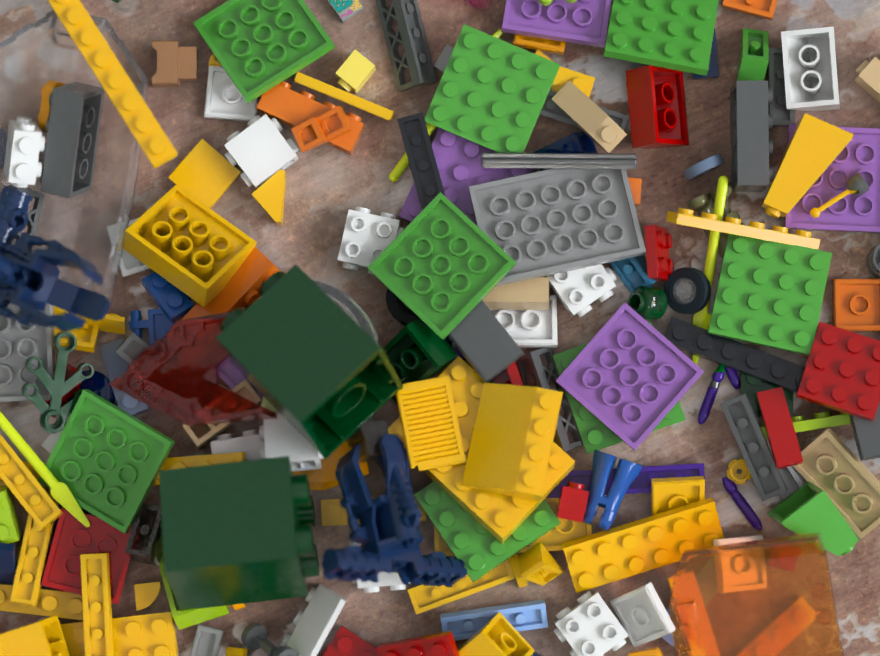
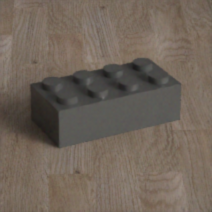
M736 80L730 89V162L733 192H762L769 186L770 182H773L774 169L773 166H769V156L773 155V140H769V130L773 128V115L768 114V106L772 104L773 91L772 88H768V80Z
M73 82L53 88L49 97V105L51 106L50 117L46 122L48 134L47 143L43 151V157L45 158L44 167L39 178L40 183H42L41 192L70 199L92 190L104 89L102 87Z

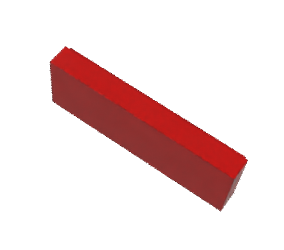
M778 387L757 392L756 398L776 468L781 469L802 464L803 457L783 388Z

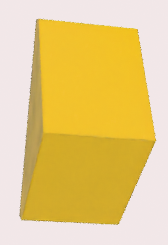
M285 170L276 172L252 193V196L277 225H283L286 186Z
M541 542L519 556L521 575L525 580L544 586L564 573L563 568Z

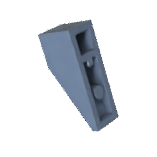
M122 337L101 345L99 348L119 408L132 416H137L152 409L137 370L115 352L125 340Z

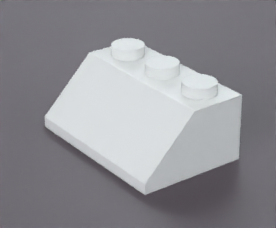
M834 27L782 31L781 40L787 110L823 111L840 109Z
M319 584L317 589L312 586L305 601L309 602L304 612L299 610L292 623L296 625L292 635L286 634L280 647L290 646L297 652L298 656H317L348 599L322 584Z

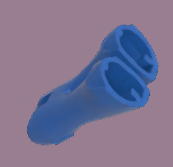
M594 450L592 478L583 522L591 525L597 514V507L605 508L604 512L601 513V521L598 528L608 531L616 517L625 493L643 466L620 458L607 496H605L606 485L617 457Z

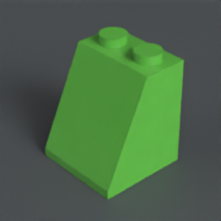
M809 481L767 512L769 517L784 527L837 556L851 552L855 547L854 544L860 541L825 491Z

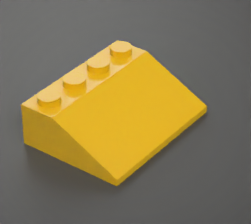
M178 185L170 189L125 230L124 236L125 251L203 307L223 290L257 244L254 239Z
M484 383L462 486L540 502L563 392L532 386Z

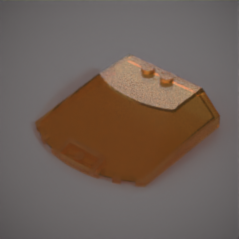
M819 533L770 538L684 551L673 578L670 598V619L676 628L672 635L678 656H844L827 553Z

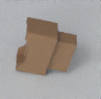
M152 40V47L157 53V72L152 76V85L154 87H180V81H198L197 47H180L178 40Z

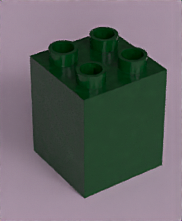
M296 264L286 273L278 271L272 274L262 285L261 296L247 309L241 307L232 311L222 322V332L216 337L242 375L325 459L403 387L382 347Z
M289 456L159 471L164 573L181 611L308 596L306 577L320 576L317 545L314 544L312 527L316 526L314 503L309 491L307 474L294 475Z

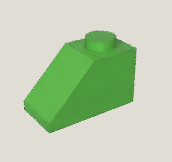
M743 28L737 64V80H764L769 61L768 31Z

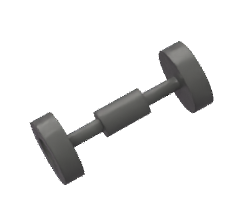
M259 623L249 624L242 633L241 641L250 650L261 648L271 656H298L297 652L290 646L278 648L267 640V629Z

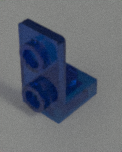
M582 131L568 135L534 151V153H597L593 140ZM539 168L540 171H544V170H548V169H553V168Z

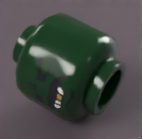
M639 286L634 289L628 299V305L645 320L660 319L665 314L668 305L665 292L661 288L654 286Z

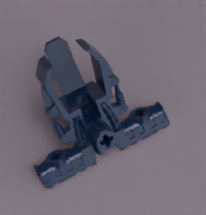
M5 186L0 193V315L5 318H12L24 326L31 324L40 327H56L64 332L81 328L86 322L81 317L94 321L104 319L110 306V302L105 295L58 279L61 271L57 266L81 269L86 277L102 286L103 277L94 264L56 240H44L42 237L33 236L26 232L19 236L14 245L12 244L18 232L22 231L27 225L28 205L33 198L24 192ZM33 245L47 246L46 250L35 248L34 252L32 253ZM9 303L20 308L18 315L7 308ZM46 304H50L68 312L61 315L52 314L48 316L39 310L44 311Z
M383 434L381 436L379 446L382 455L375 460L386 478V495H379L373 499L370 496L358 463L360 459L359 450L362 444L356 445L339 459L335 475L343 496L340 504L343 508H346L348 515L347 520L351 531L349 537L351 541L361 544V546L354 545L341 549H326L322 556L323 561L321 562L324 578H327V580L337 578L340 581L361 580V582H368L370 580L373 583H378V573L397 572L403 584L409 585V583H413L414 585L424 584V586L439 587L441 585L452 587L457 581L465 578L467 570L464 566V561L460 558L458 560L456 557L446 556L444 552H433L427 555H422L419 544L423 541V536L419 532V523L422 513L418 509L419 506L415 502V496L413 495L406 449H404L403 442L397 435Z

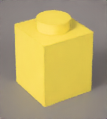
M354 50L335 73L338 79L337 84L349 93L352 90L357 94L376 71V67L357 50Z

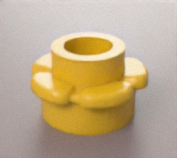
M734 459L728 464L727 477L734 481L735 484H744L747 479L751 478L744 459ZM738 469L742 470L741 474L737 473Z

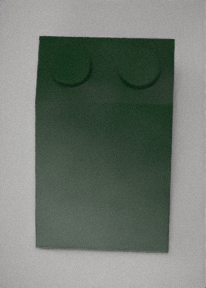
M420 318L405 326L383 348L402 384L431 379L457 356V353L445 339L442 340ZM395 394V395H394L393 397H391V398H392L393 401L397 404V399H396V394Z

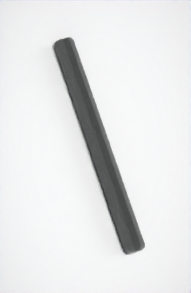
M482 153L481 165L483 168L636 169L637 154Z

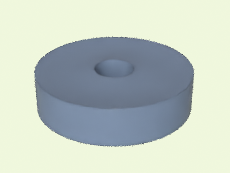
M719 153L683 171V174L688 182L725 164Z

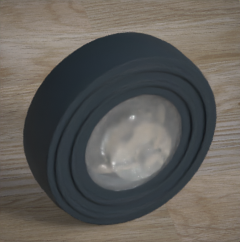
M691 267L680 268L672 272L673 274L669 275L664 286V292L670 308L680 314H694L701 311L708 304L711 296V286L706 275L700 270Z

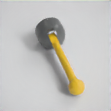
M860 173L853 175L847 182V189L820 207L812 208L810 210L811 217H819L820 212L848 194L859 196L870 190L866 181Z

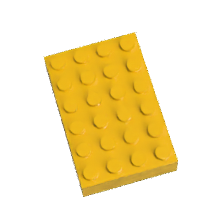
M458 356L438 377L449 375L467 462L484 381L475 373L473 368ZM399 417L386 430V434L397 435L403 442L404 449H406L401 419ZM553 442L540 502L462 486L466 462L423 470V472L503 544L573 470L575 461Z

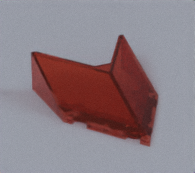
M231 312L177 321L170 327L171 330L165 336L157 339L128 366L129 369L119 378H115L109 384L188 426L277 419V413L218 384L217 366L228 357V354L216 337L222 332V322Z

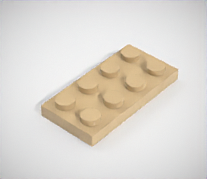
M828 427L801 450L803 463L793 467L807 482L809 481L825 491L850 528L862 539L880 524V481Z

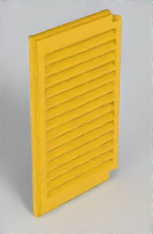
M449 375L402 384L403 389L396 393V399L410 468L418 467L419 471L465 463L466 458Z

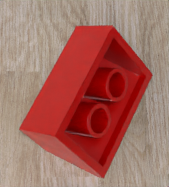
M651 65L627 70L626 88L632 148L656 149L688 146L689 137L683 71Z

